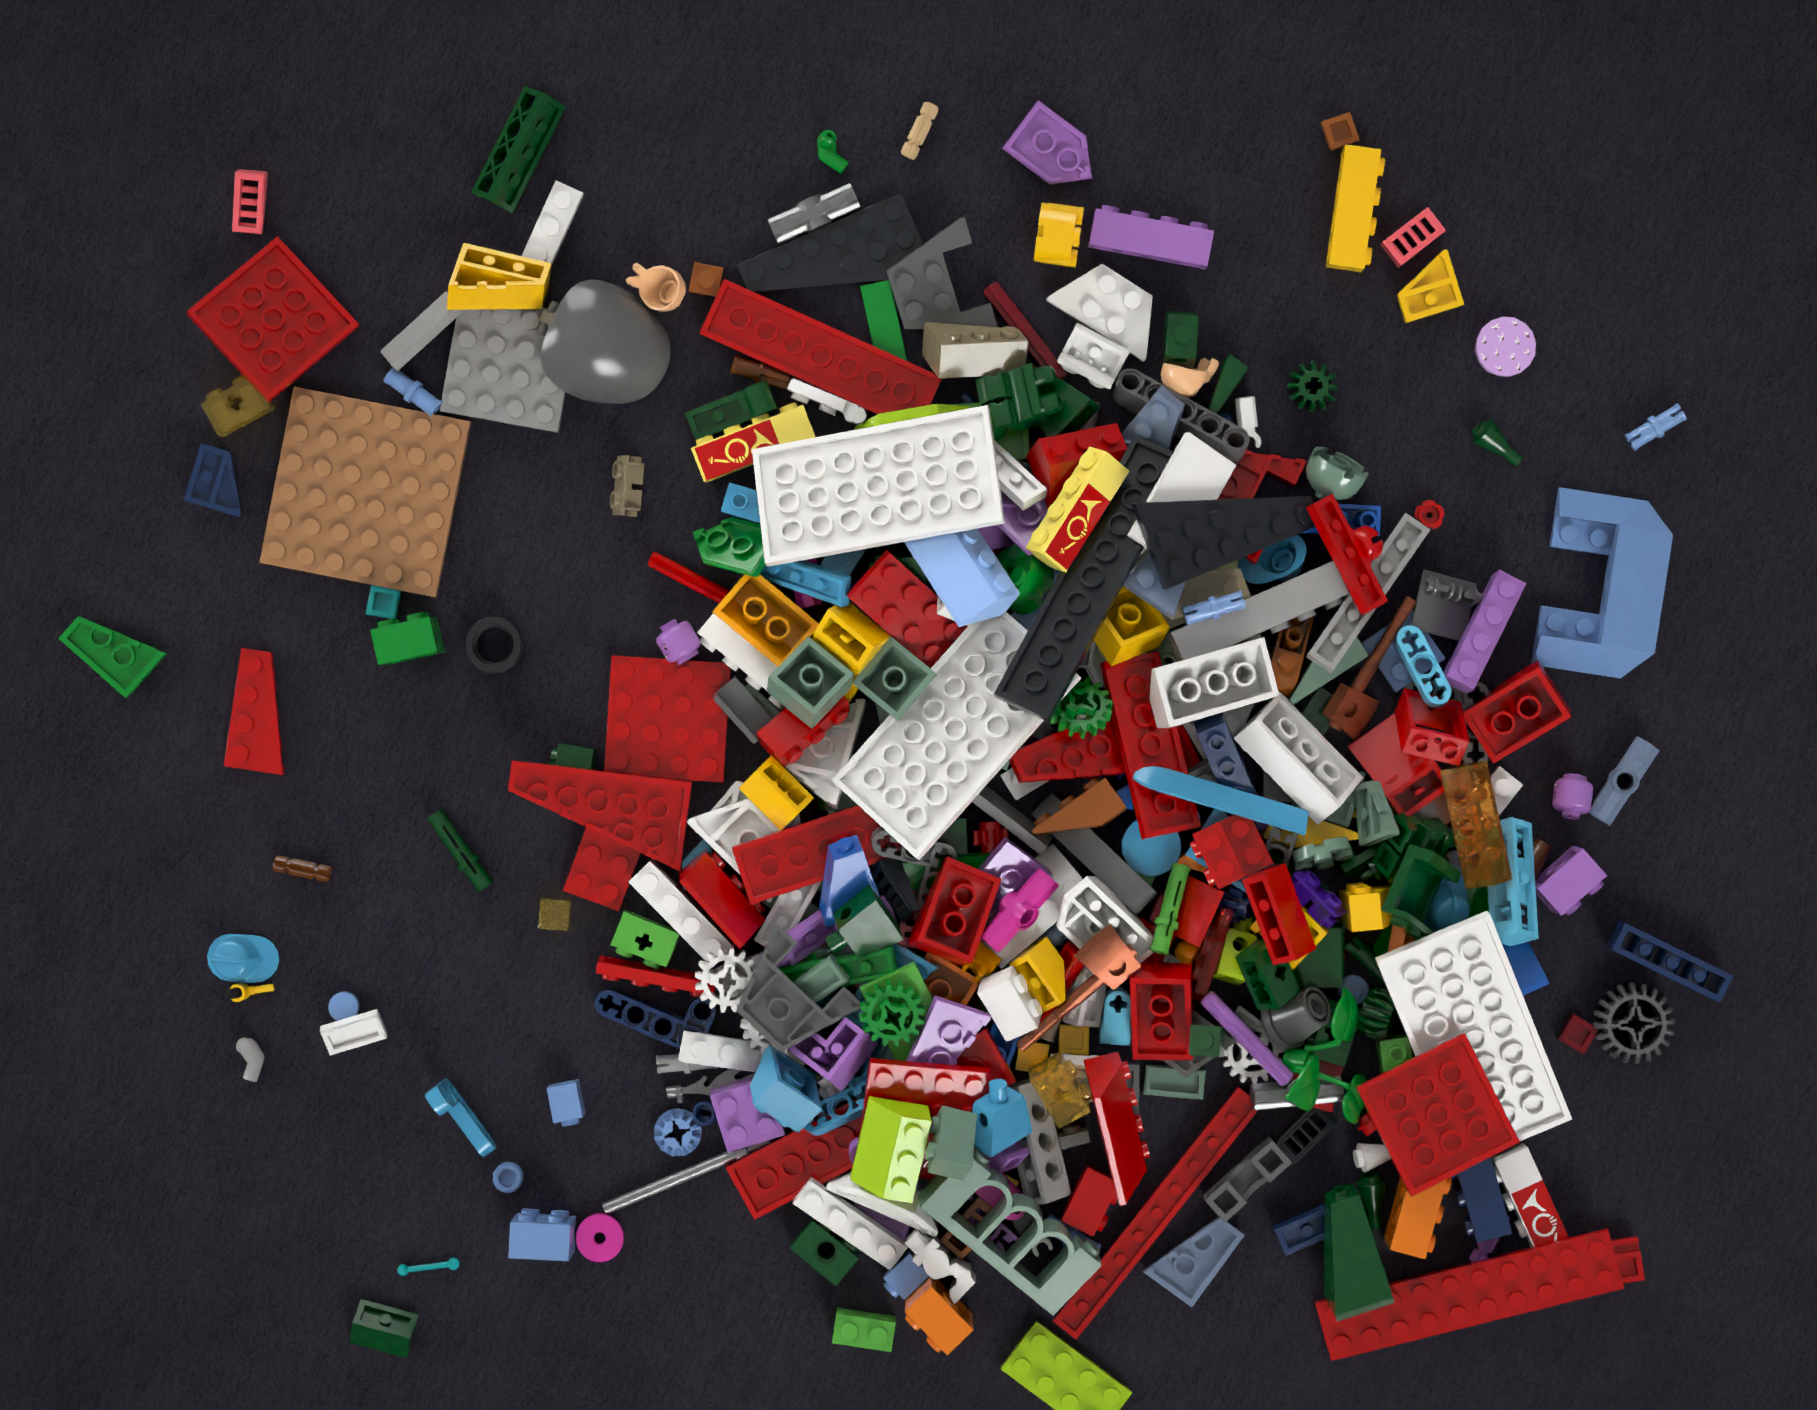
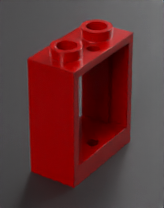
M1404 688L1394 711L1401 752L1459 766L1470 742L1461 702L1449 699L1443 707L1428 708V705L1423 701L1418 691ZM1415 724L1444 730L1445 733L1417 727Z

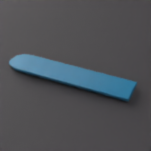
M1143 767L1133 775V780L1149 789L1301 835L1306 833L1309 814L1307 810L1163 767Z

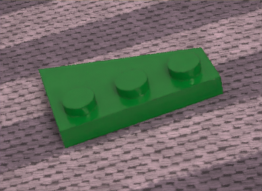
M78 616L58 638L125 698H129L167 655V653L81 616Z

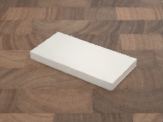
M1190 432L1184 433L1146 502L1217 500L1236 465ZM1136 519L1128 536L1147 548Z

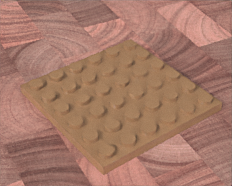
M294 387L259 563L437 598L471 422L436 414L430 417L426 412Z

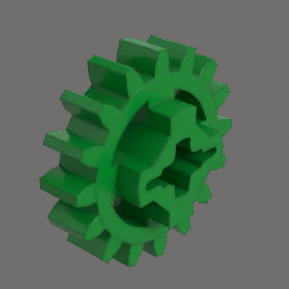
M1089 677L1084 682L1079 680L1062 699L1050 723H1059V732L1065 729L1069 730V737L1078 732L1081 738H1085V733L1088 731L1095 736L1097 729L1104 730L1107 721L1111 719L1113 701L1108 699L1109 691H1100V682L1091 685Z
M886 980L884 988H881L876 983L874 985V994L868 991L865 992V998L868 1002H860V1010L864 1011L859 1014L860 1022H866L863 1025L864 1033L872 1031L871 1040L875 1041L880 1037L882 1038L883 1046H886L889 1040H893L895 1047H897L901 1038L909 1043V1034L918 1035L920 1032L917 1024L924 1025L925 1023L924 1017L920 1015L925 1013L924 1005L919 1004L922 1001L921 995H913L914 989L912 985L903 989L902 981L900 980L896 983V986H891L890 981ZM878 1002L880 1005L879 1010L874 1012V1015L872 1016L873 1008ZM886 1006H888L889 1010H892V1012L897 1013L898 1021L890 1013L887 1014ZM910 1011H912L911 1019H910V1021L906 1024V1023H905L906 1016L910 1015V1014H911Z

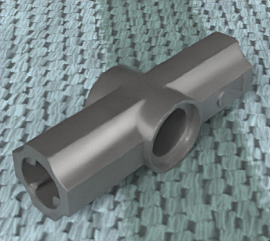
M847 184L821 196L819 194L807 198L796 204L795 208L768 219V222L778 244L802 233H810L832 223V220L859 209L860 205L851 184Z
M1332 1076L1341 1080V1076ZM1318 1078L1320 1091L1315 1104L1343 1101V1087ZM1296 1079L1290 1080L1283 1086L1278 1082L1250 1084V1101L1253 1110L1297 1107L1294 1103L1285 1099Z

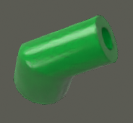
M824 130L817 138L818 157L823 163L839 174H842L849 162L837 154L836 134L832 130Z

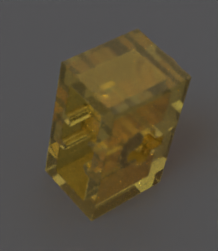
M243 375L233 380V386L223 391L222 388H219L205 396L207 400L201 403L217 436L225 437L275 410L272 401L268 403ZM233 398L243 400L239 404V410L230 407L234 404Z
M1061 1052L1029 1068L1030 1082L1058 1128L1090 1113L1089 1101L1092 1100L1087 1086L1084 1083L1080 1085L1075 1076L1078 1073L1070 1059L1065 1061Z

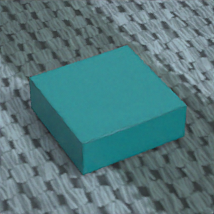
M371 585L366 615L396 620L402 591Z

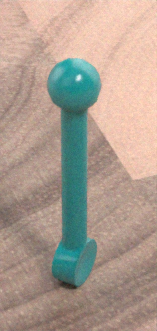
M453 1257L448 1262L416 1266L401 1264L398 1266L397 1272L399 1275L405 1276L408 1272L447 1267L451 1270H456L460 1262L457 1258Z

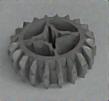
M1629 982L1627 992L1622 985H1617V996L1609 990L1606 994L1610 1001L1607 1003L1602 999L1599 1000L1598 1003L1605 1007L1604 1011H1594V1015L1602 1018V1020L1594 1022L1593 1027L1603 1029L1595 1037L1597 1040L1606 1039L1602 1043L1601 1048L1608 1050L1612 1047L1610 1056L1616 1058L1621 1053V1061L1627 1063L1630 1056H1632L1633 1062L1639 1064L1641 1054L1646 1061H1651V1050L1659 1056L1662 1054V1051L1658 1045L1661 1043L1664 1046H1669L1670 1042L1663 1039L1665 1034L1674 1035V1031L1667 1028V1025L1674 1024L1675 1019L1666 1017L1667 1014L1673 1011V1008L1671 1006L1662 1007L1666 1003L1667 998L1663 995L1656 998L1658 990L1655 988L1650 989L1647 993V985L1641 983L1638 990H1636L1635 983ZM1637 999L1647 1001L1652 1006L1656 1017L1643 1016ZM1628 1001L1625 1013L1621 1017L1613 1018L1612 1020L1615 1010L1622 1003ZM1633 1016L1644 1021L1640 1022V1025L1636 1026L1635 1030L1628 1025H1624L1628 1024V1021L1632 1020L1631 1017ZM1655 1028L1652 1037L1640 1045L1643 1033L1647 1029ZM1612 1029L1625 1030L1631 1047L1621 1045L1614 1037Z

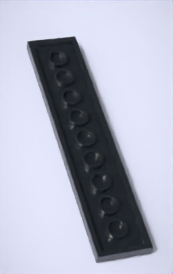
M1134 435L1120 461L1130 472L1066 573L1060 571L995 690L994 695L996 698L1050 722L1144 546L1128 536L1136 520L1131 504L1146 503L1174 453L1173 451Z

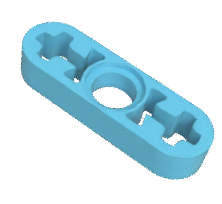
M1404 626L1399 630L1395 638V646L1423 701L1432 708L1443 707L1451 697V687L1422 631L1416 626ZM1405 634H1407L1410 638L1415 637L1416 640L1413 646L1416 652H1418L1420 649H1422L1423 652H1419L1415 654L1412 658H1410L1409 655H1412L1413 649L1409 643L1404 644L1402 642L1405 638ZM1420 659L1427 660L1431 665V672L1420 674L1415 669V662ZM1434 675L1437 677L1432 682L1435 689H1442L1444 691L1441 695V700L1437 696H1430L1433 690L1430 681L1425 685L1423 684V682L1430 680Z

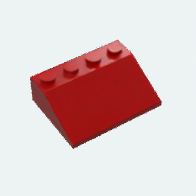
M1114 1052L1086 1059L1083 1062L1108 1166L1119 1204L1122 1206L1127 1204L1146 1173L1145 1159L1150 1158L1146 1140L1140 1141L1139 1132H1143L1144 1129L1140 1114L1134 1115L1132 1106L1138 1104L1134 1088H1128L1126 1083L1127 1079H1131L1127 1061L1121 1062L1119 1053Z

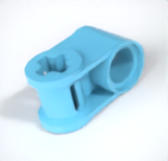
M1118 986L1115 990L1110 988L1105 993L1099 1044L1130 1046V995L1122 987ZM1120 995L1125 1003H1120L1119 1008H1114L1113 1003L1110 1001H1114L1116 996Z

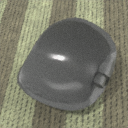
M590 279L574 285L566 293L560 304L551 300L547 311L543 310L539 319L541 324L537 331V334L545 337L541 350L542 367L546 376L553 384L564 392L581 400L596 403L624 404L646 397L658 386L665 375L671 356L668 333L657 316L640 299L622 287L602 280Z

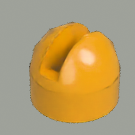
M1182 941L1175 949V956L1181 963H1192L1199 947L1187 941Z

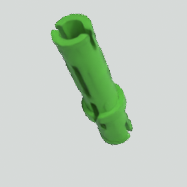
M1172 863L1159 917H1155L1154 924L1156 929L1149 950L1157 954H1169L1173 932L1178 929L1179 923L1176 920L1188 874L1191 870L1190 867L1183 864Z

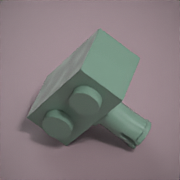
M942 1105L938 1114L931 1117L932 1123L929 1134H932V1139L928 1143L925 1159L929 1161L927 1163L928 1173L963 1181L973 1164L977 1114Z

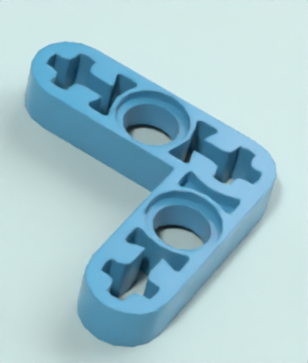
M871 1055L865 1061L866 1071L861 1076H853L849 1082V1088L821 1101L822 1110L817 1114L820 1117L817 1120L818 1125L813 1126L811 1124L814 1121L813 1118L804 1127L806 1131L815 1136L823 1135L862 1116ZM854 1096L858 1101L855 1102L852 1097ZM848 1101V1111L844 1115H837L835 1109L838 1103ZM827 1115H830V1116L832 1117V1119L830 1120V1119L827 1118L826 1116H827Z
M447 1078L425 1094L428 1103L439 1116H442L447 1111L450 1113L481 1156L485 1157L496 1149V1145L489 1133Z

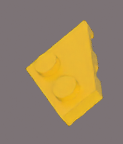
M1447 249L1437 255L1397 294L1405 323L1464 305Z

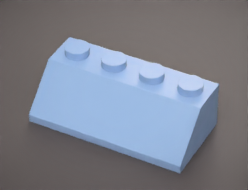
M978 529L904 542L958 627L1003 615L1020 594Z

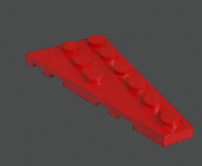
M1112 714L1110 721L1106 723V728L1104 730L1098 728L1095 736L1088 731L1085 733V738H1081L1078 732L1069 737V730L1065 729L1062 732L1054 733L1017 750L1009 759L1019 783L1126 774ZM1183 724L1177 725L1188 769L1199 763L1200 760Z
M511 760L508 791L680 871L691 781Z

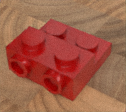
M1232 815L1192 834L1194 841L1190 842L1196 858L1203 857L1208 868L1204 869L1203 872L1210 887L1216 884L1217 888L1221 889L1274 864L1254 821L1251 819Z

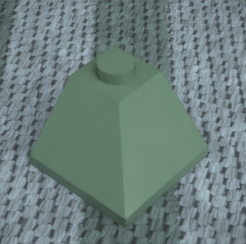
M890 637L852 683L879 707L899 721L937 674L894 638Z

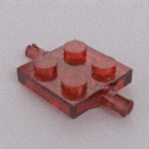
M1222 908L1221 914H1216L1213 924H1210L1203 939L1202 948L1198 949L1192 979L1196 980L1193 999L1196 1001H1201L1207 995L1211 985V980L1224 945L1225 934L1229 932V924L1234 914L1229 908Z

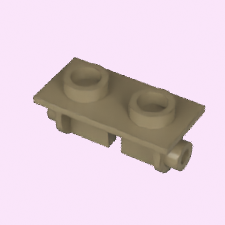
M630 455L617 456V461L614 462L612 467V476L615 479V488L610 495V508L613 509L612 515L637 517V512L641 511L642 490H632V484L643 485L644 463H642V457Z

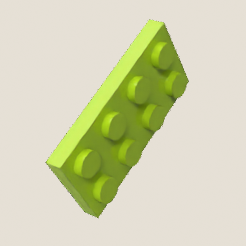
M1035 1320L1001 1366L1002 1371L1055 1410H1120L1132 1394L1129 1388L1038 1320Z

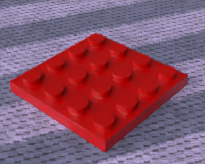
M278 236L187 311V316L268 403L359 327V323Z
M612 655L604 771L666 779L723 783L728 715L713 700V695L731 680V668L725 663L687 660L678 665L677 662H668L666 659Z
M1464 1032L1355 1087L1411 1197L1520 1142Z
M870 1058L859 1137L869 1096L927 1105L931 1117L938 1114L942 1105L972 1112L974 1102L988 1094L991 1076L990 1068ZM932 1134L928 1135L918 1178L934 1179L937 1174L928 1173L927 1163L929 1161L925 1159L928 1143L931 1142Z

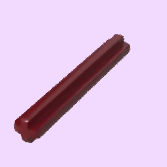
M997 282L990 284L983 291L984 295L1008 326L1019 329L1028 340L1027 350L1039 366L1050 365L1055 370L1056 376L1062 380L1067 375V371L1057 362V358Z

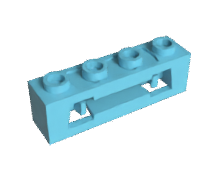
M1510 817L1484 825L1489 914L1501 943L1507 946H1514L1539 939L1532 823ZM1523 841L1524 858L1518 857L1521 855V851L1517 849V843ZM1520 904L1527 907L1528 925L1522 923L1521 916L1525 915V911L1521 910Z

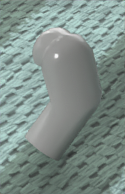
M246 1037L240 1038L236 1043V1050L241 1053L247 1062L243 1078L257 1082L264 1062V1053L255 1040Z

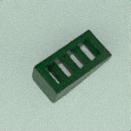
M1230 354L1224 360L1208 410L1216 414L1248 369V366Z

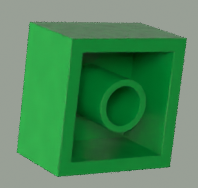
M420 612L407 615V621L400 623L399 619L377 622L378 628L371 629L370 631L378 665H390L445 652L438 618L429 616L428 612Z

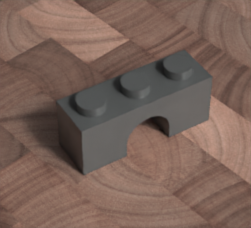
M1268 1136L1202 1196L1225 1223L1247 1204V1199L1256 1189L1268 1181H1273L1292 1162L1271 1137Z

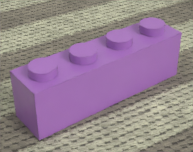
M1102 205L1101 209H1095L1088 248L1200 269L1207 268L1214 230H1208L1207 224L1190 222V226L1178 224L1179 219L1161 216L1160 220L1150 219L1148 213L1141 211H1131V215L1119 213L1120 208Z
M1498 570L1491 576L1482 594V600L1480 604H1477L1443 672L1450 686L1466 694L1474 690L1526 585L1525 582L1501 570Z

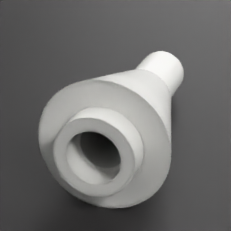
M1358 1143L1356 1150L1353 1151L1354 1163L1357 1168L1361 1167L1364 1173L1391 1160L1384 1144Z

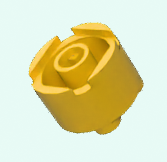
M1055 203L1041 204L1034 261L1076 268L1078 250L1073 249V247H1079L1081 227H1076V225H1082L1084 207Z

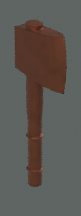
M1408 596L1405 597L1399 609L1397 608L1396 614L1382 637H1380L1376 647L1366 659L1351 686L1340 683L1322 713L1329 719L1328 725L1338 731L1341 730L1353 741H1356L1364 732L1380 701L1363 692L1378 669L1390 645H1393L1392 642L1407 617H1410L1409 614L1416 601Z
M1111 924L1090 938L1075 955L1094 974L1075 989L1062 1004L1052 1010L1039 1023L1038 1029L1028 1032L1016 1042L1023 1052L1034 1043H1037L1038 1039L1059 1021H1062L1061 1019L1081 1005L1105 983L1115 990L1141 967L1135 959L1138 955L1136 950L1129 943L1127 945L1124 943Z

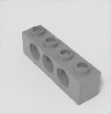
M1044 1078L1027 1079L1009 1085L1008 1087L1025 1097L1032 1126V1133L1019 1140L1023 1148L1028 1147L1030 1153L1017 1167L1023 1194L1033 1198L1037 1204H1048L1071 1195Z

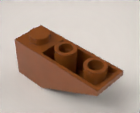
M1314 616L1299 622L1297 617L1287 621L1288 628L1276 633L1269 657L1278 691L1285 696L1290 697L1298 681Z
M1096 777L1083 787L1085 792L1075 799L1071 795L1058 804L1060 807L1058 812L1052 816L1047 812L1033 823L1036 827L1031 831L1036 836L1102 827L1124 812L1127 807L1106 778L1100 781Z

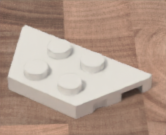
M1101 264L1047 298L1046 301L1096 333L1130 350L1129 354L1140 361H1145L1153 296Z
M856 699V703L849 704L850 712H848V717L841 724L833 725L826 731L825 737L819 743L811 744L803 751V755L794 764L788 763L785 766L786 770L794 778L835 809L838 808L842 790L831 780L852 757L866 706L865 699Z
M749 798L692 817L687 821L739 874L740 872L731 847L780 831ZM773 898L767 899L766 901L770 903Z

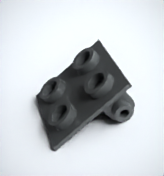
M1423 570L1411 625L1416 626L1423 632L1459 641L1468 624L1471 608L1475 604H1480L1482 593L1476 589V583Z

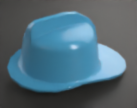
M1299 535L1292 536L1264 548L1255 565L1251 564L1245 557L1238 559V569H1241L1244 580L1253 584H1264L1274 580L1289 581L1298 576L1302 570L1307 553L1306 544Z
M1455 865L1453 866L1462 872L1458 883L1442 879L1424 920L1425 926L1434 932L1459 923L1469 917L1470 909L1467 901L1468 885L1466 876Z
M222 935L213 941L207 954L208 965L212 973L218 978L230 982H263L274 974L279 963L278 950L274 944L267 938L257 935Z

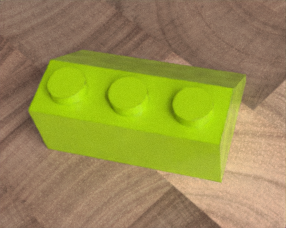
M869 1096L850 1180L882 1199L912 1203L932 1123L929 1107L927 1105Z

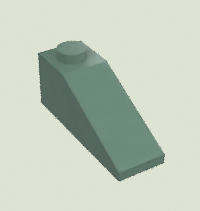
M1355 638L1331 674L1310 660L1290 697H1288L1292 705L1369 656L1359 639Z

